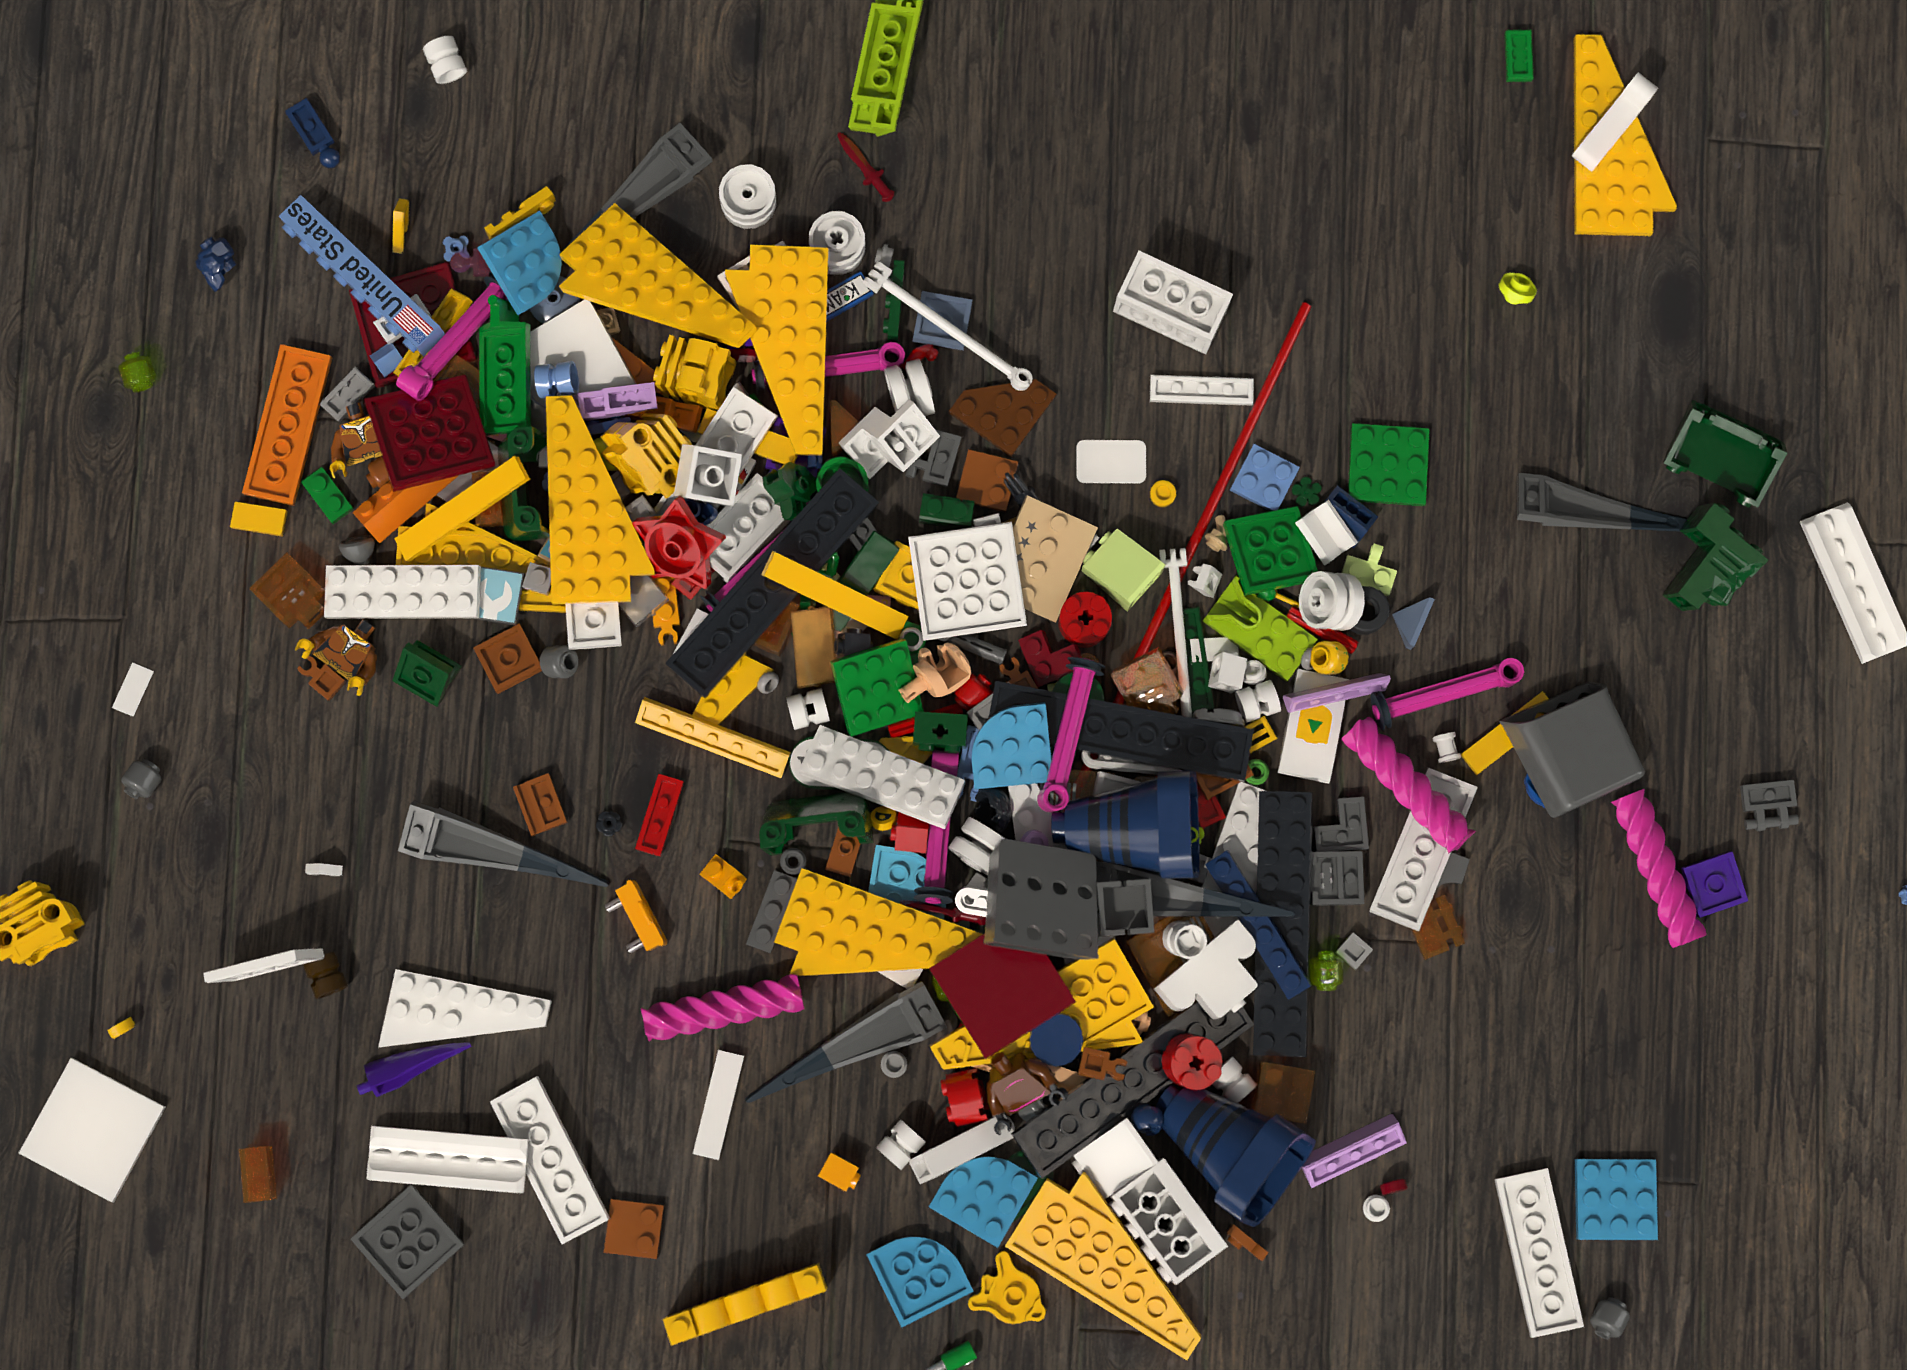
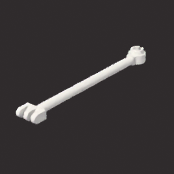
M877 262L874 265L876 270L872 269L868 275L872 279L866 277L863 280V284L876 294L883 287L1006 374L1007 378L1011 381V385L1016 390H1026L1032 383L1033 378L1029 370L1012 367L888 279L892 270L881 262ZM1019 375H1025L1027 380H1020Z
M1180 548V559H1176L1175 549H1170V559L1166 560L1164 549L1159 550L1160 561L1166 565L1165 568H1169L1181 715L1192 718L1179 567L1187 566L1186 549Z

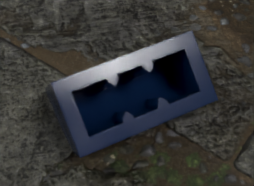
M1339 486L1325 500V502L1327 500L1331 502L1358 543L1378 518L1377 515Z

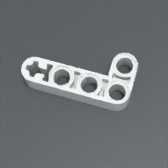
M1638 72L1576 149L1572 157L1592 172L1658 90V87Z

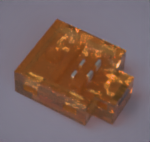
M287 552L249 588L289 629L298 620L310 629L324 615V607L318 601L325 595V590Z
M1159 647L1112 671L1111 677L1128 706L1169 714L1177 713L1179 705L1176 700L1182 697L1184 691Z

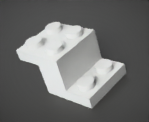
M908 400L892 417L874 407L839 444L852 460L862 465L867 477L871 479L887 462H890L904 472L940 435L916 404Z

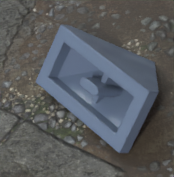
M1429 597L1392 614L1407 649L1411 650L1415 646L1435 599Z

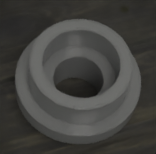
M791 848L782 854L780 864L786 873L796 875L800 873L801 868H805L806 857L801 850ZM791 857L798 859V864L794 867L788 863Z

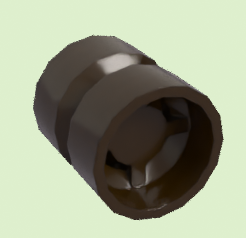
M335 952L324 954V958L321 960L302 964L307 978L313 979V983L310 986L316 999L327 997L348 987L344 974L337 970L340 964Z

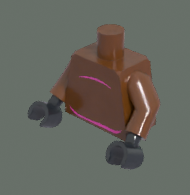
M998 1052L991 1058L990 1062L994 1067L990 1069V1080L987 1082V1101L992 1116L997 1119L994 1126V1131L997 1135H1001L1000 1123H1004L1007 1126L1008 1132L1012 1128L1011 1121L1004 1118L1003 1114L1006 1113L1007 1116H1010L1049 1094V1100L1054 1106L1060 1104L1056 1093L1060 1094L1064 1101L1068 1098L1067 1090L1062 1087L1058 1088V1081L1046 1063L1027 1058L1023 1053H1018L1008 1059L1003 1052Z

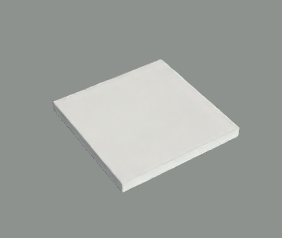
M581 301L530 332L531 392L534 399L542 406H546V398L541 399L536 391L534 370L537 365L552 364L556 367V364L559 362L573 361L579 377L578 393L636 384L591 301Z
M1012 522L908 537L923 641L1027 626Z
M70 1058L19 1154L106 1200L115 1202L166 1107L82 1062Z

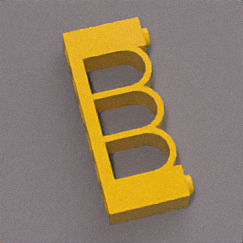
M816 1263L668 1315L663 1319L670 1343L674 1345L825 1292L827 1286L820 1265Z

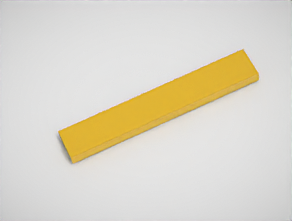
M513 456L394 538L405 561H412L530 480L519 457Z
M772 551L761 574L897 640L909 617Z
M646 697L642 700L635 721L639 725L782 778L791 752Z

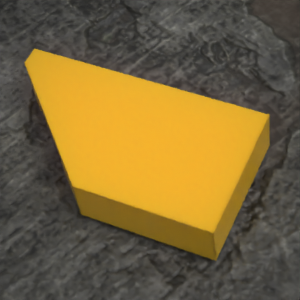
M913 736L881 738L879 740L890 752L922 764L933 754L931 751L918 750L919 746H914Z

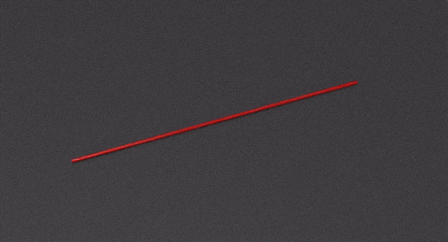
M1303 302L1186 546L1187 566L1179 567L1180 583L1308 316L1311 305ZM1170 582L1112 703L1123 705L1137 676L1139 661H1144L1172 602ZM1090 754V757L1092 759H1097L1098 755ZM1084 763L1074 782L1076 783L1075 799L1079 798L1093 769L1087 767ZM1073 786L1070 791V801L1072 800Z

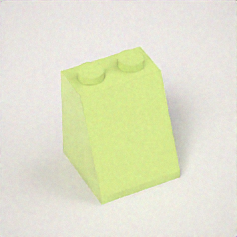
M1116 529L1113 533L1108 531L1099 541L1101 546L1096 552L1091 550L1085 556L1081 571L1128 612L1162 574L1166 565L1119 529Z

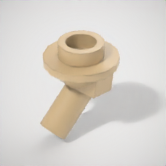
M1223 515L1215 518L1217 530L1213 529L1211 533L1205 535V538L1208 540L1206 544L1216 552L1220 550L1226 551L1228 548V541L1223 527L1226 519Z

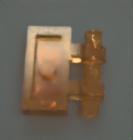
M1445 895L1435 898L1439 909L1433 911L1430 904L1420 930L1411 929L1424 960L1450 950L1446 942L1449 938L1453 939L1456 947L1465 944L1462 933H1464L1461 925L1458 926L1452 913L1454 908L1452 904L1448 903ZM1443 916L1448 931L1443 933L1437 921V918Z

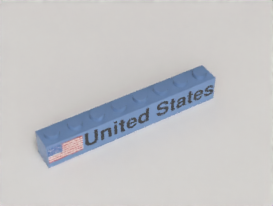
M301 195L279 215V218L284 223L282 229L291 238L297 236L301 240L299 245L309 255L314 252L318 256L316 261L326 271L331 268L335 272L333 277L343 287L348 284L353 289L350 293L360 303L366 301L370 305L368 310L378 320L383 317L388 322L385 326L393 335H402L405 338L403 344L411 352L414 353L417 350L425 356L445 335L441 327Z

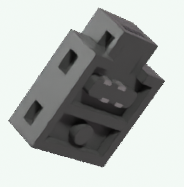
M1362 851L1312 852L1310 906L1364 904Z

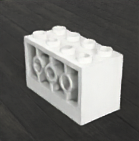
M1138 251L1117 295L1113 312L1207 354L1233 294Z
M1159 1158L1157 1159V1164L1110 1195L1109 1197L1112 1201L1108 1204L1117 1216L1123 1215L1128 1221L1124 1226L1131 1236L1135 1239L1139 1237L1144 1243L1140 1248L1149 1260L1155 1259L1159 1267L1156 1270L1163 1280L1167 1283L1171 1281L1177 1285L1228 1246L1165 1159ZM1144 1196L1153 1197L1151 1202L1153 1206L1151 1208L1142 1206ZM1160 1218L1169 1219L1166 1230L1163 1228L1158 1229ZM1176 1240L1185 1242L1182 1252L1179 1250L1174 1251Z

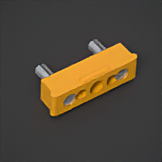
M628 880L626 885L615 890L618 898L605 904L608 912H612L623 905L639 936V939L626 945V948L629 949L628 952L632 953L643 946L646 951H651L658 946L667 945L668 941L637 881Z

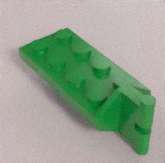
M491 295L488 298L490 322L479 328L480 419L486 436L508 434L516 428L531 426L530 324L519 322V315L516 314L510 302L495 295Z

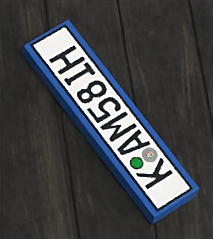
M861 272L827 290L826 322L874 295L873 291L863 284L865 278Z

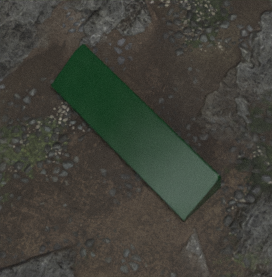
M873 531L837 582L867 596L898 553L899 547L892 540ZM821 604L818 609L827 608L828 606ZM829 607L830 626L841 632L851 617Z

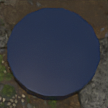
M1059 1013L1030 1032L1029 1036L1030 1047L1036 1058L1052 1066L1066 1065L1074 1060L1081 1051L1083 1044L1082 1030L1072 1017L1064 1013Z

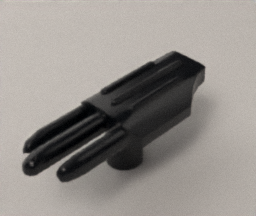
M1008 472L1005 473L1006 479L1004 478V483L1020 508L1026 496L1039 500L1035 495V489L1032 486H1026L1016 473L1013 474V477L1017 483Z

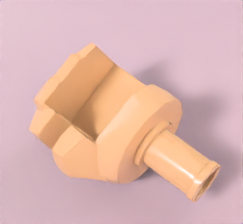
M952 643L937 645L938 664H935L929 649H919L918 663L913 665L917 677L899 689V693H903L901 696L907 703L926 690L933 697L945 696L957 690L970 679V663L956 645Z

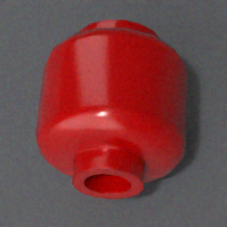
M971 673L970 679L954 691L956 695L954 699L962 708L969 711L993 694L989 687L992 682L982 673L978 676Z

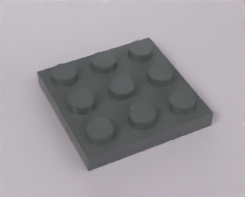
M413 1184L351 1238L352 1242L402 1299H405L465 1245Z

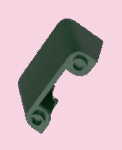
M1692 400L1663 461L1667 465L1666 468L1673 473L1680 474L1681 471L1687 472L1688 470L1733 491L1734 495L1738 497L1736 500L1738 503L1746 507H1751V505L1759 507L1787 455L1785 443L1703 403Z
M533 426L514 429L498 446V465L500 466L513 456L519 457L527 472L526 463L539 462V453L544 448H547V434ZM528 481L501 499L504 532L508 538L514 541L550 538L549 522L544 519L542 512H538L537 509L530 506Z
M846 792L773 802L766 808L760 827V848L770 856L783 854L785 844L790 840H795L794 827L838 821L839 830L843 835L853 838L857 837L860 844L874 843L869 801L858 795Z

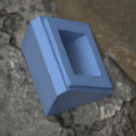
M392 343L386 344L370 355V358L384 377L392 373L403 359Z

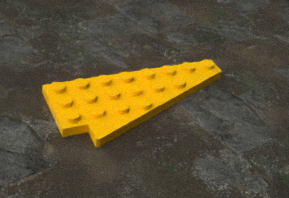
M1575 35L1574 152L1625 89L1601 35ZM1638 117L1633 120L1592 172L1574 159L1575 234L1651 236L1653 234V211L1675 212L1677 209V205Z
M616 203L607 209L559 254L561 259L574 270L559 285L563 293L736 348H740L757 331L756 326Z
M750 245V270H725L726 279L739 312L757 328V331L750 337V340L795 454L822 456L828 248Z
M546 396L551 603L554 605L631 602L630 576L655 575L654 568L573 397Z
M426 504L425 517L437 510L438 507ZM469 522L412 561H405L397 545L396 565H479L481 567L524 573L525 576L530 562L550 568L549 561ZM399 526L398 536L410 527ZM523 588L519 611L566 613V605H552L551 588L548 596Z
M801 868L774 943L798 951L790 974L812 976L929 969L983 934Z
M1114 938L1098 946L1099 959H1076L1057 970L1076 1000L1075 1004L1061 1013L1072 1017L1082 1030L1083 1044L1080 1052L1083 1051L1084 1047L1097 1050L1142 1043L1143 1041L1131 1020L1154 1008ZM964 1025L929 1045L943 1070L990 1064L991 1058L994 1056L992 1055L988 1059L984 1058ZM1030 1032L999 1051L1003 1052L1008 1059L1018 1053H1023L1027 1058H1036L1030 1047Z
M1082 1172L1070 1192L1047 1178L1005 1247L1185 1360H1188L1200 1341L1201 1334L1089 1176Z

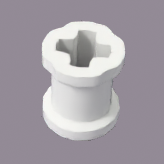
M1455 732L1433 737V742H1436L1440 755L1439 763L1461 758V754L1457 753L1454 741L1456 737Z

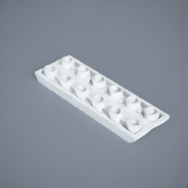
M1847 502L1800 521L1861 664L1906 647L1907 631L1852 506Z
M371 1126L367 1180L524 1193L529 1139Z

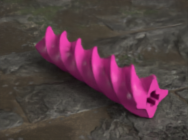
M1367 717L1364 720H1358L1353 728L1342 737L1344 744L1358 753L1361 762L1367 768L1375 771L1378 780L1385 787L1393 790L1397 801L1404 807L1411 809L1415 820L1420 825L1429 829L1430 835L1439 845L1447 848L1448 854L1453 850H1458L1476 832L1475 830L1468 829L1467 821L1460 812L1450 810L1449 802L1444 794L1432 791L1430 780L1426 775L1414 771L1411 759L1405 754L1396 752L1394 741L1387 735L1378 734V727L1374 719Z
M1642 789L1611 803L1617 807V820L1621 827L1627 831L1628 846L1637 855L1639 872L1648 879V893L1652 900L1658 904V917L1662 924L1669 928L1668 940L1672 948L1706 936V929L1696 919V906L1693 900L1685 894V880L1675 870V856L1665 846V833L1662 827L1654 821V807L1644 797L1645 789Z
M790 974L784 976L778 982L773 980L759 981L752 988L738 985L729 989L726 993L710 991L700 999L686 996L674 1004L658 1002L648 1010L641 1008L645 1034L650 1042L653 1038L657 1040L671 1039L678 1033L695 1034L705 1027L719 1029L727 1026L730 1022L747 1023L757 1016L771 1018L782 1011L799 1012L804 1009V1003L797 974Z

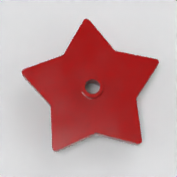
M681 495L670 504L663 515L638 517L632 522V525L645 542L646 554L654 568L655 575H650L651 578L665 576L685 578L703 589H706L711 584L710 555L726 539V535L699 523Z

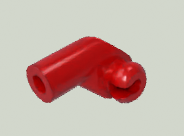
M925 344L915 348L902 367L905 369L906 362L920 359L921 361L927 358L928 361H934L939 352L933 348L932 344Z

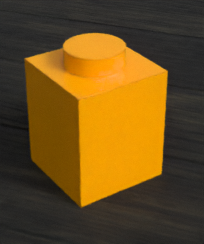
M831 1152L818 1177L847 1191L849 1187L855 1188L861 1175L857 1173L859 1167Z

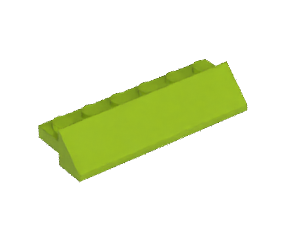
M876 0L875 3L871 4L851 96L853 107L848 126L850 130L875 133L877 137L896 131L924 0Z

